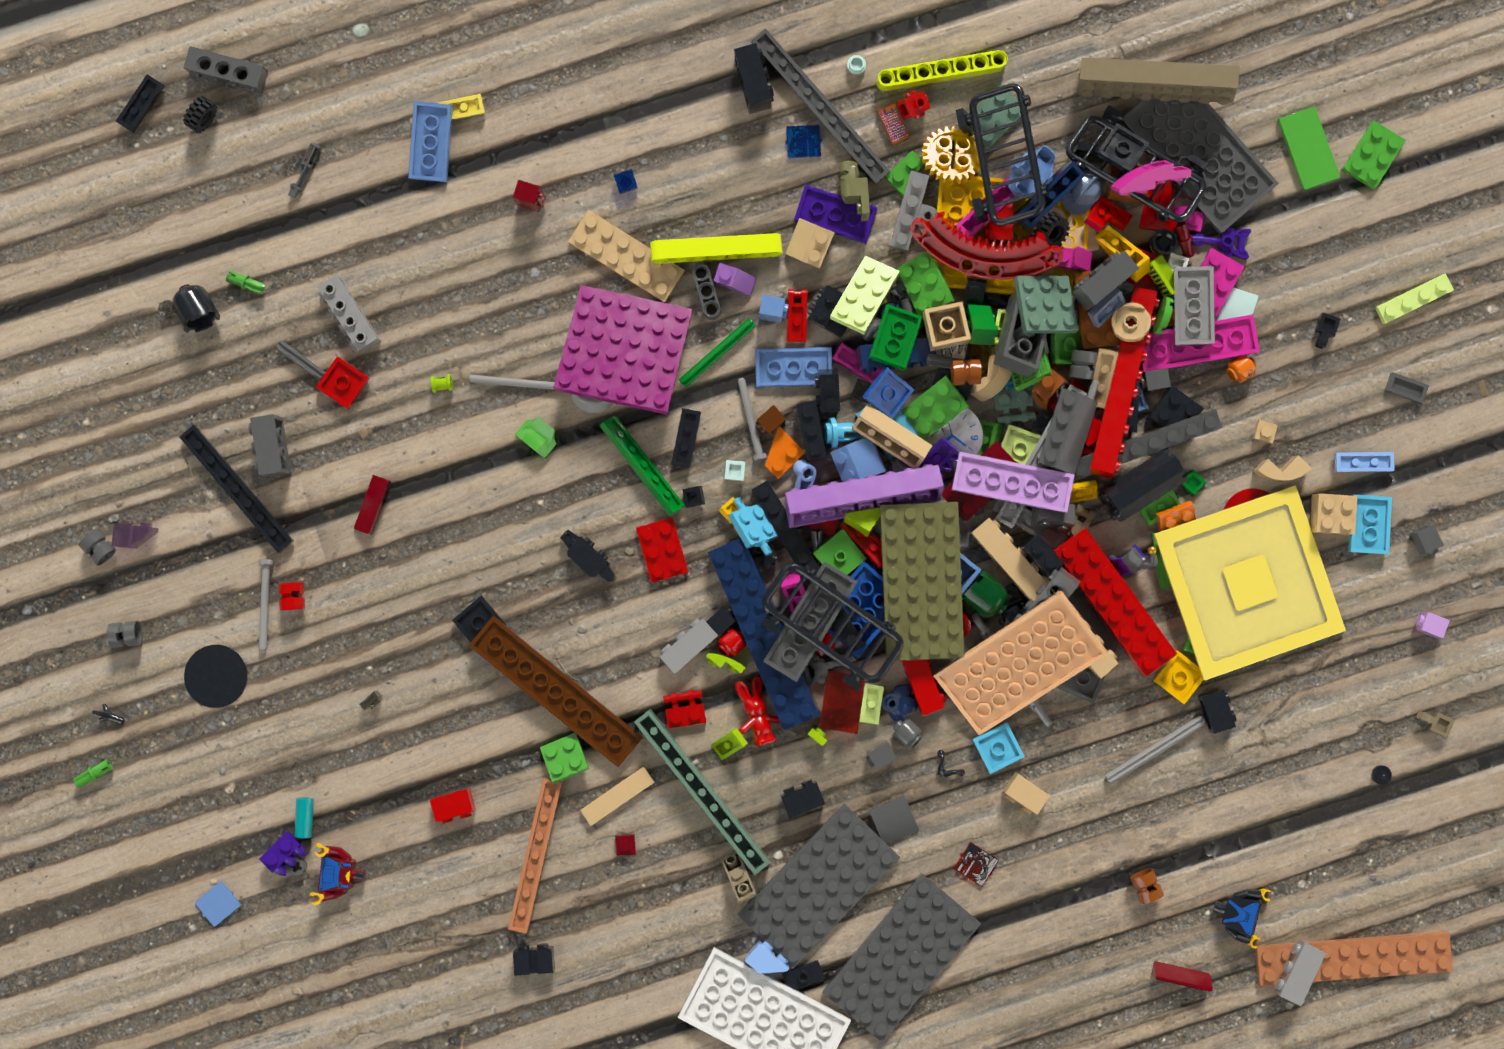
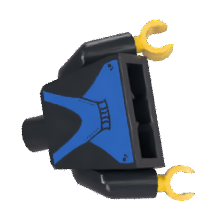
M1264 888L1260 890L1245 889L1235 892L1232 896L1228 897L1227 904L1215 901L1213 912L1224 915L1222 924L1225 925V930L1234 940L1249 944L1256 949L1257 946L1253 944V941L1256 939L1260 941V938L1254 935L1262 900L1270 901L1269 898L1264 897V894L1271 891Z

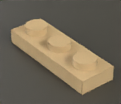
M1102 348L1098 350L1094 380L1099 381L1094 398L1098 402L1096 407L1104 409L1106 407L1118 351Z

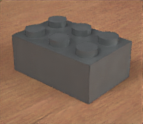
M1125 250L1120 254L1116 251L1103 262L1104 265H1099L1088 274L1090 278L1086 276L1074 286L1076 290L1072 292V295L1085 311L1099 303L1139 269Z
M274 414L250 418L251 423L248 424L250 434L253 435L254 441L251 443L253 453L256 454V461L254 462L255 471L259 476L268 478L292 474L283 418Z

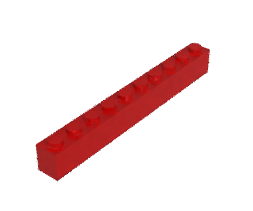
M1134 287L1131 303H1138L1145 308L1151 316V327L1153 328L1156 316H1153L1154 309L1158 310L1160 298H1157L1158 291ZM1133 318L1126 321L1130 327L1137 324ZM1146 334L1144 339L1140 341H1121L1090 468L1091 474L1114 478V474L1119 473L1121 462L1118 461L1119 454L1123 455L1125 443H1122L1124 436H1128L1130 425H1127V420L1132 418L1133 415L1132 399H1137L1139 389L1135 387L1137 381L1141 382L1143 370H1140L1141 363L1145 364L1147 352H1144L1145 345L1149 346L1152 334Z

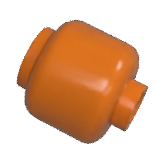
M1239 356L1228 363L1226 372L1232 381L1243 383L1255 375L1257 364L1251 356Z

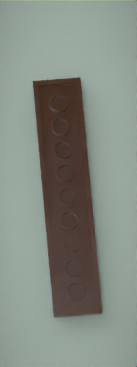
M492 616L469 644L471 649L615 766L619 767L643 738L495 616Z

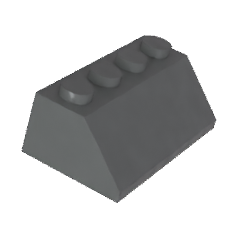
M1064 388L1061 389L1037 465L1075 475L1096 410L1097 401L1080 393Z

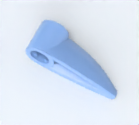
M798 460L793 466V471L797 475L794 489H808L814 483L816 469L806 460Z

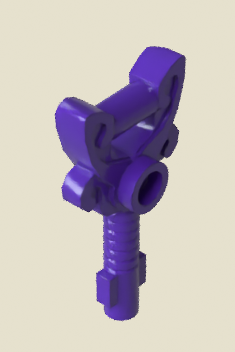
M1229 227L1221 234L1220 238L1205 237L1203 234L1195 233V235H1192L1193 240L1191 242L1194 243V246H1202V244L1219 245L1220 251L1225 256L1231 257L1233 255L1236 258L1246 260L1249 258V254L1245 250L1246 237L1250 235L1251 229H1241L1235 232L1232 227ZM1235 237H1238L1237 249L1233 245Z

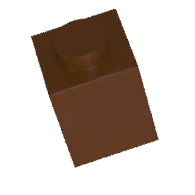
M773 405L756 420L758 423L756 427L763 435L765 433L770 435L786 421V418Z

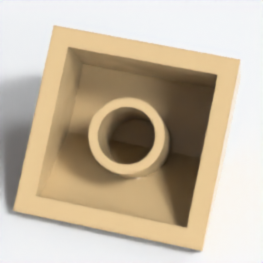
M799 218L785 254L821 268L835 232Z

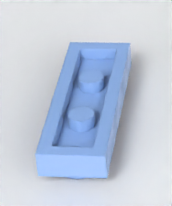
M1394 452L1334 453V472L1394 471Z

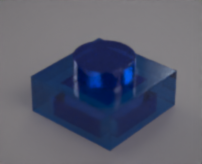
M632 169L614 175L620 194L638 189Z

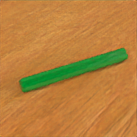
M751 319L744 321L679 379L684 387H688L756 326Z

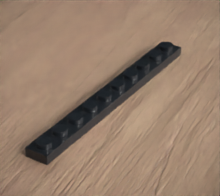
M767 480L753 488V494L794 563L804 568L806 565L810 566L816 571L814 574L816 575L820 567L796 527L789 528L786 510L769 481ZM806 579L805 582L809 587L811 582L808 579ZM843 607L831 625L835 632H837L848 616ZM851 620L848 621L838 636L846 651L859 634ZM860 638L850 654L865 646L862 638Z

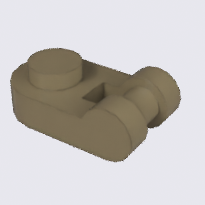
M1077 504L1075 508V525L1066 533L1067 537H1071L1082 528L1088 529L1095 516V512L1092 510L1087 511L1083 509L1084 506ZM1079 515L1085 518L1083 523L1077 520Z

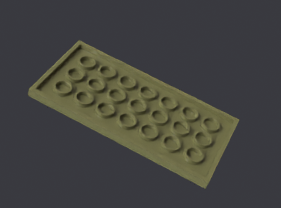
M958 502L880 505L884 623L889 621L896 626L895 631L900 634L904 642L903 649L895 661L964 658ZM888 635L885 637L886 659L896 646L895 640Z

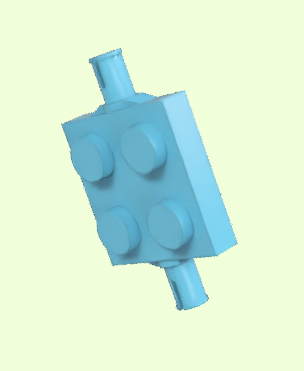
M737 497L733 502L738 510L732 512L728 516L747 549L753 546L761 547L765 556L770 555L772 551L767 542L774 540L778 534L760 504L745 506L741 497Z

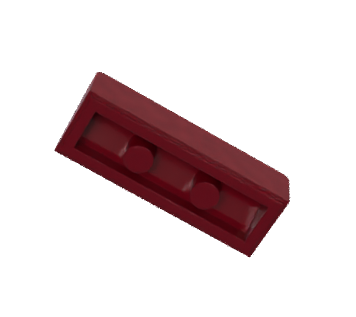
M376 475L372 476L354 529L369 535L373 534L391 484L390 480Z
M1157 961L1153 963L1151 975L1156 980L1208 992L1213 990L1209 973Z

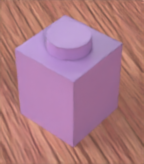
M1421 612L1415 620V630L1435 638H1444L1450 620L1430 612Z

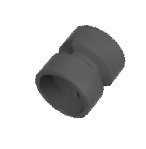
M1073 350L1071 361L1074 364L1070 366L1069 377L1094 380L1095 369L1093 365L1096 364L1097 353Z
M99 529L87 534L78 544L86 554L90 553V559L97 566L105 563L117 551L110 541H105L106 537Z
M139 621L125 622V624L122 622L110 623L108 625L107 639L111 648L124 647L125 644L127 646H137L142 643L143 634Z

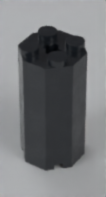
M1168 448L1162 449L1099 489L1100 494L1097 496L1103 505L1106 504L1109 508L1108 514L1113 521L1116 519L1119 522L1126 520L1188 481L1187 477L1183 478L1185 474L1183 466L1174 454L1169 455L1167 453L1170 451Z

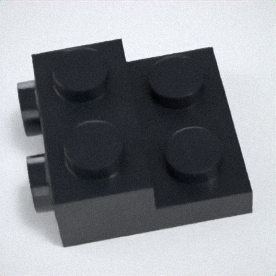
M827 285L826 288L822 287L816 297L819 298L817 304L812 303L807 312L810 315L808 320L835 336L842 338L847 327L831 320L830 315L843 293Z

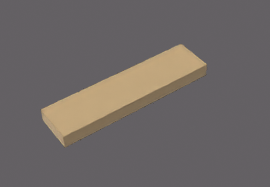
M643 766L580 811L590 826H592L655 781Z

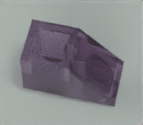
M121 520V524L114 523L111 546L137 549L154 536L159 528H152L151 523L140 522V526H135L133 521Z

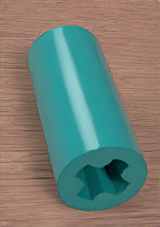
M296 798L295 838L312 837L314 798Z

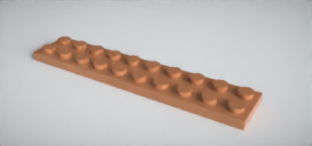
M1447 931L1306 942L1326 953L1313 982L1453 971L1450 933ZM1295 943L1256 945L1257 976L1260 986L1275 985L1277 980L1282 977L1284 973L1283 967L1286 961L1290 960L1292 956L1291 951Z

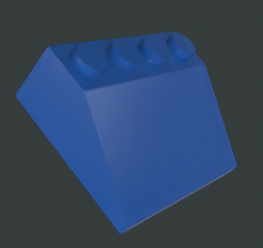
M863 562L851 576V578L857 581V584L848 598L884 623L883 577L875 572L866 562ZM843 605L846 613L849 614L851 609ZM856 613L850 618L856 630L860 633L867 621ZM870 624L861 637L865 646L853 652V654L860 658L882 631ZM830 626L827 632L834 636L836 632L834 631L833 627Z

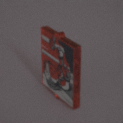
M969 842L964 852L960 853L961 857L953 869L982 887L989 875H992V871L999 860L977 845Z

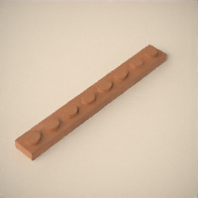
M543 778L508 930L528 933L563 781L553 784L550 778Z

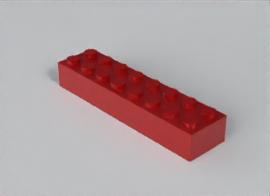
M1086 528L1080 529L1053 549L1064 562L1062 568L1080 581L1077 587L1141 676H1149L1177 655V652Z

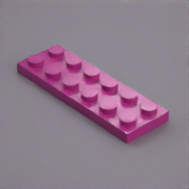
M1253 314L1214 321L1215 344L1175 345L1174 328L1162 330L1164 331L1162 335L1154 334L1153 332L1148 333L1152 334L1149 346L1145 345L1144 352H1147L1145 364L1141 363L1143 373L1259 353L1260 349Z

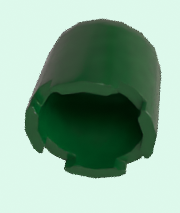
M984 569L968 586L967 591L962 594V601L983 617L989 618L997 613L1001 615L1007 608V605H1005L1008 599L1007 590Z

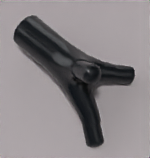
M106 704L102 705L104 712L92 711V714L101 716L99 718L100 722L109 720L122 725L124 717L112 713Z

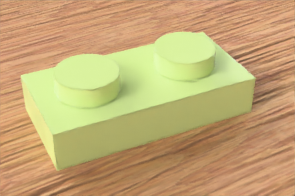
M864 684L859 722L879 724L884 686Z

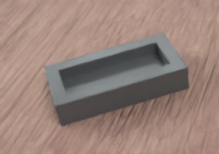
M1392 372L1384 391L1422 404L1429 385Z

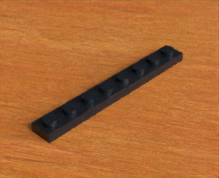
M192 425L179 436L277 553H281L294 542L293 538L196 425Z

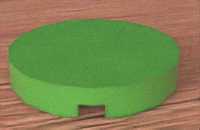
M1163 297L1155 314L1154 334L1162 335L1164 333L1162 328L1166 329L1173 311V306H1170V303H1174L1170 297Z

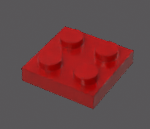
M337 356L316 388L345 408L350 409L370 378Z

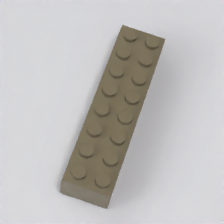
M1082 57L1078 95L1084 97L1095 95L1103 98L1121 97L1122 99L1140 98L1141 100L1159 99L1164 102L1179 100L1183 103L1198 101L1202 104L1218 102V104L1227 105L1233 103L1237 93L1240 66Z

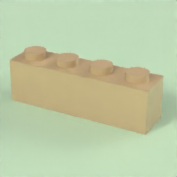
M868 403L852 426L853 430L914 469H918L932 447L931 444Z

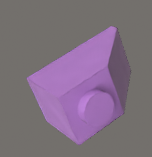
M719 263L714 278V285L750 296L756 277L738 268Z

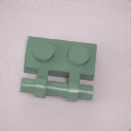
M1026 387L1020 391L1016 389L1003 390L993 397L994 410L1003 412V416L996 417L997 423L1008 425L1011 422L1022 421L1023 423L1028 422L1030 419H1035V412H1027L1026 407L1033 406L1031 387ZM1019 408L1020 413L1010 415L1009 409Z

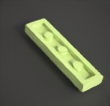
M1445 273L1375 307L1382 323L1386 324L1454 289Z

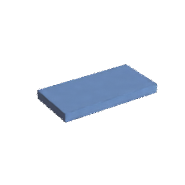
M414 101L408 179L448 182L453 105Z
M832 347L755 349L756 388L815 386V377L818 376V370L832 369Z

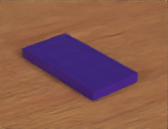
M805 184L794 222L798 223L799 218L835 232L834 235L866 244L878 207L869 205V221H861V215L857 214V204H845L841 195Z

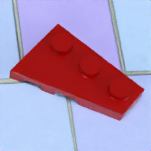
M1166 180V183H1163L1153 201L1165 208L1174 196L1172 180ZM1155 189L1149 190L1148 198H1150ZM1173 203V205H1172L1171 208H1170V211H1172V212L1175 213L1174 203ZM1144 204L1139 223L1140 229L1156 232L1168 229L1177 234L1174 221L1170 219L1166 222L1160 221L1156 217L1158 212Z

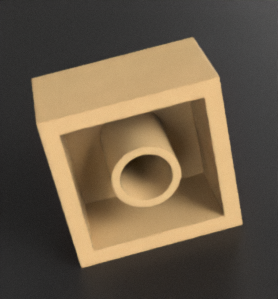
M963 302L924 309L922 316L930 351L969 343L971 337Z
M1313 494L1310 518L1312 533L1355 535L1357 496Z

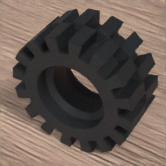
M199 96L193 100V104L189 105V109H186L187 113L183 116L184 124L196 133L204 132L205 128L209 127L210 122H213L212 119L216 117L215 113L218 111L215 103L205 96Z
M1048 212V215L1044 214V218L1038 220L1040 221L1039 224H1035L1037 229L1033 230L1034 236L1036 237L1037 231L1045 234V239L1050 246L1058 245L1061 247V242L1067 240L1065 236H1069L1067 232L1070 230L1069 222L1055 212Z

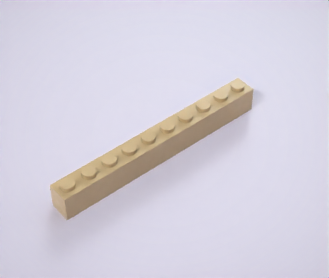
M987 518L970 534L1027 599L1034 601L1038 596L1036 594L1037 590L1042 584L1046 586L1050 580L1046 576L1041 577L1038 573L1040 569L1033 562L1029 563L1025 559L1026 553L1020 547L1017 549L1012 544L1014 540L1008 533L1003 534L1001 532V525L994 518L992 520ZM1051 588V590H1052L1053 593L1057 594V593L1059 592V591L1055 592V591ZM1096 634L1095 636L1103 645L1104 641ZM1111 649L1107 650L1108 655L1089 666L1090 670L1100 679L1119 664L1115 660L1117 656Z

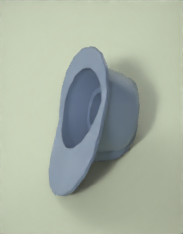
M1085 174L1062 198L1064 208L1068 212L1078 215L1088 211L1102 194L1103 187L1101 181L1096 175Z

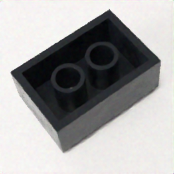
M756 43L734 49V61L749 114L771 109V102H774L772 85L768 86L767 67L762 66L764 65L763 52L761 48H757Z

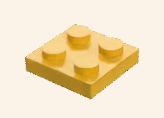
M1175 650L1177 655L1164 664L1153 681L1179 702L1185 704L1201 684L1203 677L1196 664L1178 650Z

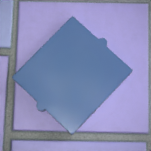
M222 880L194 902L202 911V916H206L214 927L241 906L240 902L233 895V891H230Z

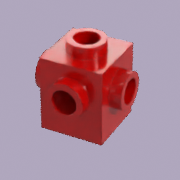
M912 90L905 94L906 98L896 102L904 120L912 117L915 119L925 115L924 111L930 109L929 99L923 90L919 92Z

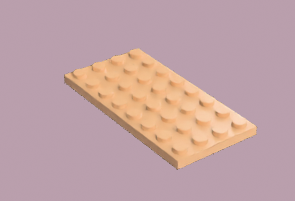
M1061 590L964 653V658L955 659L935 672L933 676L980 736L1108 655V652Z

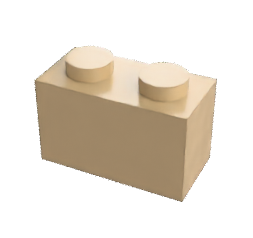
M1016 772L1003 790L1007 794L1005 796L1006 799L1014 804L1018 801L1023 805L1021 809L1030 815L1032 812L1038 815L1050 797L1049 794Z

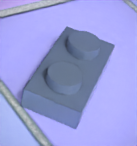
M1115 288L1088 312L1091 322L1095 327L1099 328L1117 309L1126 303L1121 290Z

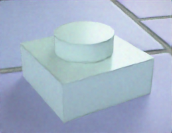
M726 460L724 479L744 481L745 462Z

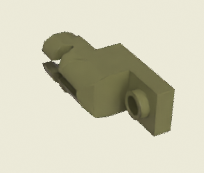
M843 161L839 164L841 197L845 204H857V214L861 215V221H869L867 178L860 177L857 162Z

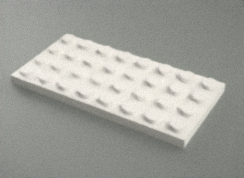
M715 947L678 1015L679 1019L736 1049H837L851 1022L850 1018L764 973L759 974L751 966Z

